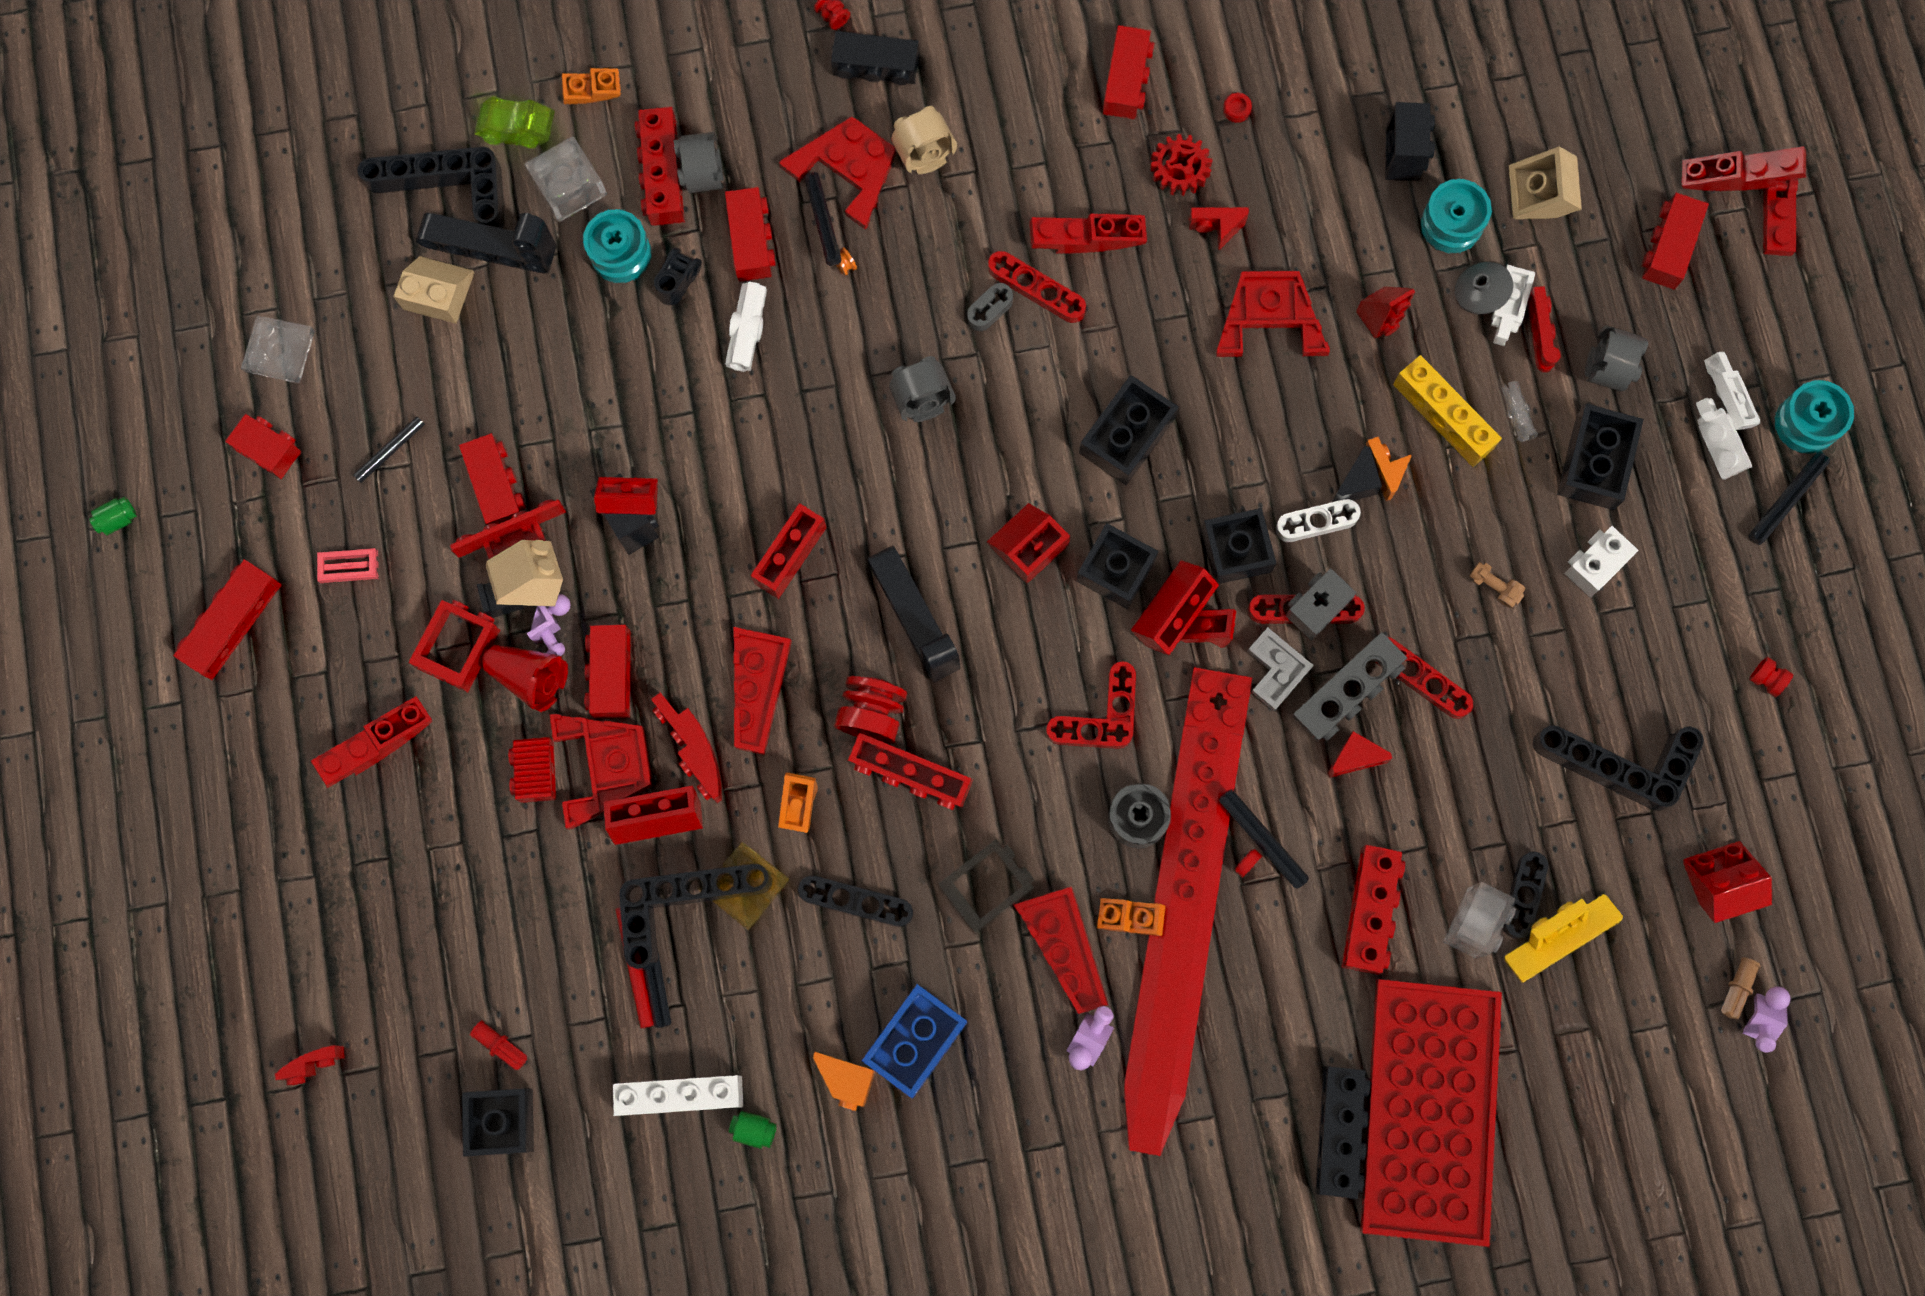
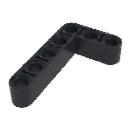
M488 147L373 157L364 159L358 166L357 172L368 190L373 193L471 184L472 209L477 223L497 228H503L502 169L494 152ZM485 162H491L487 167H481ZM457 165H462L460 169L453 170ZM435 167L433 171L425 173L429 168ZM407 170L403 175L397 176L399 172ZM378 173L375 178L369 179L371 175ZM486 188H492L490 192L482 193ZM494 214L492 218L483 220L486 215Z
M425 213L416 237V242L428 249L542 274L549 273L557 247L545 221L529 213L519 214L515 231L438 214Z
M892 545L867 558L876 579L933 683L960 670V658L955 645L947 633L942 634L896 548Z
M1555 725L1548 726L1535 735L1533 748L1536 753L1651 810L1661 811L1673 806L1679 800L1702 749L1704 739L1702 733L1697 728L1691 726L1684 727L1671 734L1653 772ZM1545 735H1551L1555 739V748H1550L1544 742ZM1681 735L1690 741V749L1682 746L1680 742ZM1573 748H1577L1583 753L1582 762L1577 761L1572 756ZM1601 761L1606 762L1611 767L1610 775H1606L1601 771ZM1669 762L1676 764L1679 772L1677 776L1670 773L1668 769ZM1629 775L1637 778L1639 782L1638 789L1631 787L1628 783ZM1658 788L1666 793L1667 799L1665 803L1661 802L1656 796Z
M748 864L626 881L620 888L619 898L624 957L627 964L635 969L646 971L653 968L658 961L654 908L760 895L766 893L771 888L773 881L771 873L759 864ZM755 872H762L764 875L763 883L758 887H752L750 884L751 875ZM727 875L732 876L734 880L732 888L722 891L720 888L721 879ZM701 879L703 882L702 891L699 894L692 895L690 892L691 883L694 880ZM666 883H671L673 887L671 896L662 899L660 896L661 887ZM640 887L643 892L642 897L638 902L632 903L630 893L634 888ZM643 917L645 927L640 933H635L632 928L633 922L637 918ZM640 948H646L648 958L644 963L638 964L635 960V954Z

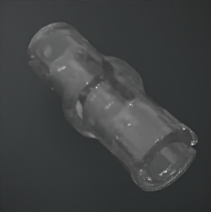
M1519 382L1508 383L1510 388H1507V385L1501 387L1509 409L1507 415L1508 418L1513 420L1519 441H1529L1530 435L1532 439L1538 435L1529 414L1531 408L1530 405L1525 403Z

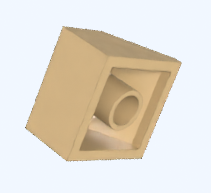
M1556 147L1509 165L1513 218H1558L1582 209L1577 156L1561 147Z
M419 256L403 270L394 298L403 310L457 324L474 271Z
M521 540L486 562V569L497 604L555 607L563 577L551 541Z

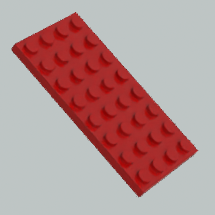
M1376 980L1360 1233L1489 1247L1502 992Z

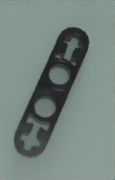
M807 876L801 880L798 886L800 897L812 905L894 927L907 926L913 919L914 912L912 906L904 899L818 876ZM812 882H817L816 887L826 891V885H831L832 887L827 895L828 902H822L824 896L820 894H814L812 898H808V892L804 890L805 886H811ZM839 889H845L850 894V900L844 906H838L833 902V895ZM868 897H874L879 901V908L873 914H867L862 909V903ZM884 900L890 901L888 908L898 909L899 905H903L904 911L908 913L907 918L902 917L900 921H895V915L886 912L885 919L880 918L884 911Z

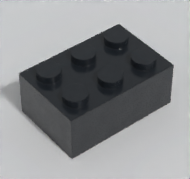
M1130 375L1080 442L1079 454L1127 486L1176 419L1179 406Z
M1586 403L1575 418L1557 495L1615 510L1625 500L1644 419Z

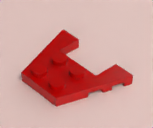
M850 117L779 162V166L783 171L800 182L815 163L819 161L861 192L845 210V216L866 230L870 223L873 209L877 205L881 188L885 184L894 161L896 149L857 119Z
M1242 271L1218 344L1216 357H1242V328H1301L1302 356L1329 355L1330 347L1328 342H1325L1321 331L1322 327L1319 320L1316 319L1311 306V299L1299 271Z
M559 714L549 715L553 741L556 743L584 737L593 796L562 802L566 829H573L603 813L604 802L633 797L653 786L645 733L642 726L589 720L581 717H567Z

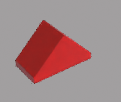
M1353 731L1346 739L1328 771L1329 778L1387 764L1393 759L1389 751Z

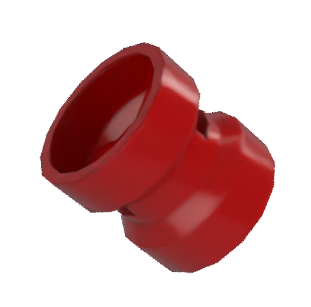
M1767 656L1754 669L1749 680L1756 685L1763 684L1767 693L1775 698L1788 686L1794 674L1786 668H1776V662Z

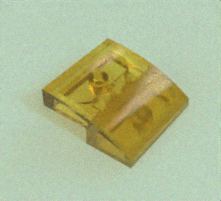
M742 842L725 860L722 868L759 864L771 873L773 878L772 886L766 893L760 895L713 900L712 902L749 931L781 892L789 878ZM755 872L750 877L752 887H758L764 881L762 872ZM727 875L721 879L720 888L722 891L732 888L734 883L733 877Z

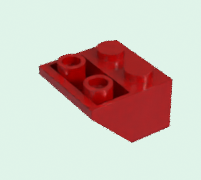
M1028 503L987 541V544L1028 584L1069 546L1070 535L1049 514Z
M1740 841L1683 859V864L1698 903L1714 923L1772 905V877Z

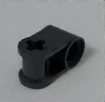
M677 247L670 251L664 265L654 279L657 296L663 304L668 306L675 305L682 299L691 282L699 274L702 265L701 259H692L681 253V250ZM667 285L675 286L670 291L662 290Z

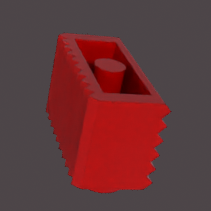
M550 737L513 740V748H509L508 752L509 764L514 766V778H510L509 781L511 795L515 796V800L520 803L556 800L554 741Z

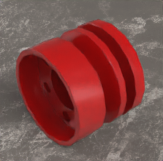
M847 677L845 685L853 691H843L842 697L854 704V706L839 707L834 727L841 732L855 737L862 733L884 743H895L900 723L888 716V714L903 713L904 707L898 702L906 701L907 691L888 681L874 677Z

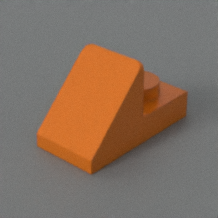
M1379 437L1368 440L1365 445L1371 448L1382 485L1381 491L1385 500L1388 501L1396 493L1411 455L1390 462L1391 455L1386 444L1381 443Z
M785 773L779 828L808 833L813 801L818 791L816 778Z

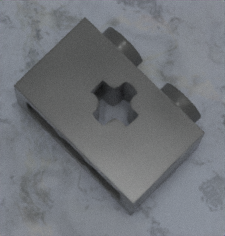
M1331 568L1324 575L1319 572L1308 583L1311 588L1304 595L1299 592L1287 604L1290 610L1286 617L1311 641L1357 594ZM1321 598L1324 601L1323 605L1321 604L1316 607L1313 603Z

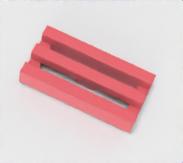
M372 548L318 552L317 581L320 583L379 579L377 572L378 550ZM369 557V561L324 564V560ZM369 568V571L324 574L327 571Z

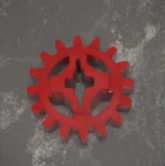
M1177 134L1175 141L1168 136L1166 137L1165 145L1162 143L1157 144V152L1152 153L1151 161L1153 162L1151 163L1150 171L1155 172L1153 175L1154 182L1161 180V190L1168 186L1170 187V195H1173L1176 190H1180L1181 196H1185L1187 189L1194 194L1196 193L1197 185L1205 186V178H1209L1211 174L1212 159L1207 158L1210 151L1208 148L1201 150V140L1193 143L1192 135H1189L1186 140H1182L1181 134ZM1168 155L1169 159L1166 161L1165 165H1163L1162 162L1164 158ZM1197 165H1199L1200 169L1197 172V174L1194 175V169H1196Z

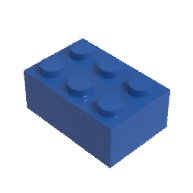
M917 984L862 1059V1062L913 1099L968 1022Z

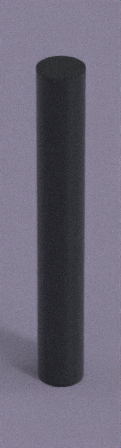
M418 416L415 417L358 469L353 476L362 483L425 424Z

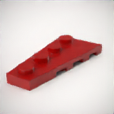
M733 627L734 747L738 750L765 755L792 640L790 638Z
M1073 887L1014 904L1077 1013L1081 1014L1097 1009L1100 1006L1109 1005Z

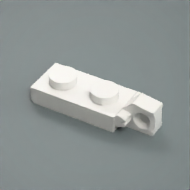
M1507 265L1506 269L1510 272L1513 279L1512 295L1503 307L1493 312L1491 318V326L1497 327L1493 343L1505 346L1506 341H1508L1510 332L1516 333L1518 327L1522 324L1535 272Z
M1718 352L1705 359L1707 372L1711 375L1716 385V393L1722 399L1728 412L1727 414L1730 415L1736 430L1753 428L1760 424V418L1739 371L1732 370L1725 352Z
M1705 398L1697 402L1696 405L1702 417L1697 419L1699 429L1721 478L1727 479L1751 468V461L1730 415L1726 414L1723 408L1717 410L1712 398Z

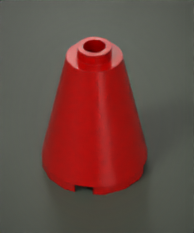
M494 645L487 649L482 657L483 669L487 674L531 709L539 712L548 710L555 704L558 698L554 697L558 688L564 689L568 675L567 662L557 654Z

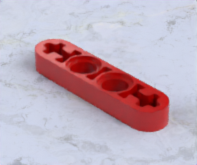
M997 251L990 256L988 271L994 279L1010 286L1014 291L1066 322L1077 323L1084 318L1086 302L1077 293L1005 251ZM1006 262L1007 269L1002 267L1000 270H996V263ZM1010 271L1013 272L1012 278H1009ZM1021 274H1029L1033 278V282L1028 286H1022L1017 282V278ZM1046 288H1052L1056 291L1057 296L1053 300H1045L1042 298L1041 292ZM1062 296H1065L1064 303L1061 302L1060 307H1057V305L1061 301ZM1074 304H1078L1079 312L1073 311L1072 314L1068 312L1067 305L1072 307Z
M1257 595L1248 606V615L1251 620L1260 624H1293L1286 617L1283 606L1296 595ZM1355 596L1349 602L1352 603L1353 608H1358V611H1355L1353 616H1349L1348 611H1341L1329 624H1352L1359 621L1365 611L1362 599ZM1320 598V599L1317 600V601L1315 600V602H1314L1313 604H1315L1316 602H1324V601ZM1259 602L1264 603L1265 608H1274L1275 602H1279L1277 608L1279 617L1274 616L1276 610H1268L1264 616H1260V612L1254 610V608L1259 605Z
M1388 637L1407 657L1404 662L1411 661L1417 666V674L1415 676L1408 677L1401 672L1396 677L1454 719L1464 718L1472 711L1473 699L1468 692L1399 642ZM1430 679L1438 680L1442 686L1441 693L1437 695L1429 693L1426 688L1427 681ZM1450 689L1452 693L1449 697L1455 701L1459 698L1463 699L1462 706L1465 710L1461 708L1456 711L1453 709L1455 703L1447 698L1442 702L1440 699Z

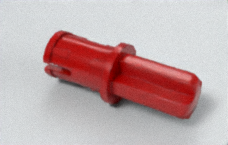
M483 1020L478 1022L470 1033L472 1038L490 1050L489 1054L491 1056L496 1055L514 1070H519L523 1067L528 1059L525 1053L507 1040V1035L501 1036Z

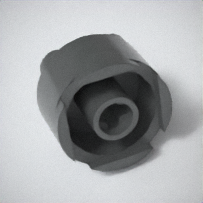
M715 132L680 136L679 140H674L676 157H679L680 163H682V168L678 169L680 186H683L684 191L688 190L689 194L724 188L721 183L723 180L720 151L715 149L714 141H717Z
M1606 325L1596 336V338L1601 339L1597 347L1591 346L1584 374L1589 377L1586 379L1587 382L1622 392L1628 388L1631 381L1636 383L1641 376L1642 366L1639 363L1641 356L1647 350L1648 339Z
M933 356L925 357L919 363L908 367L899 366L892 371L893 378L890 381L889 388L904 421H907V417L912 418L914 422L932 419L944 412V405L949 402L951 406L956 399L943 365L937 362Z
M1149 784L1130 785L1120 790L1114 797L1108 813V824L1115 838L1122 844L1137 849H1143L1158 842L1169 827L1171 819L1168 799L1159 789ZM1141 810L1144 811V819L1146 821L1139 820L1136 822L1133 819L1135 816L1133 811L1139 813Z

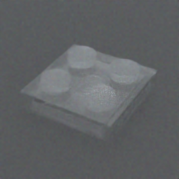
M257 315L241 369L247 373L299 383L315 330L311 326Z

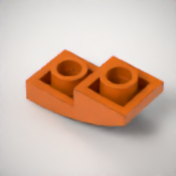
M590 68V74H562L561 76L563 104L599 102L617 98L621 95L619 68Z
M1101 898L1097 928L1117 932L1162 936L1165 905Z

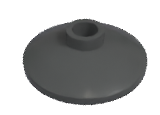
M1482 262L1466 269L1456 282L1455 296L1457 302L1464 310L1473 314L1492 313L1503 307L1510 299L1514 287L1513 279L1510 272L1498 263ZM1487 281L1486 284L1482 286L1478 285L1481 282Z

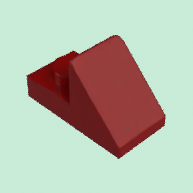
M1249 207L1191 208L1189 230H1196L1200 233L1217 230L1218 250H1220L1246 224Z
M1201 610L1181 638V641L1184 643L1211 642L1220 648H1225L1233 640L1236 610Z

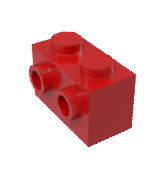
M245 413L225 442L236 452L279 479H282L301 453L294 445L296 439L282 430L277 434L271 430L273 425L262 417L257 416L256 419H253Z

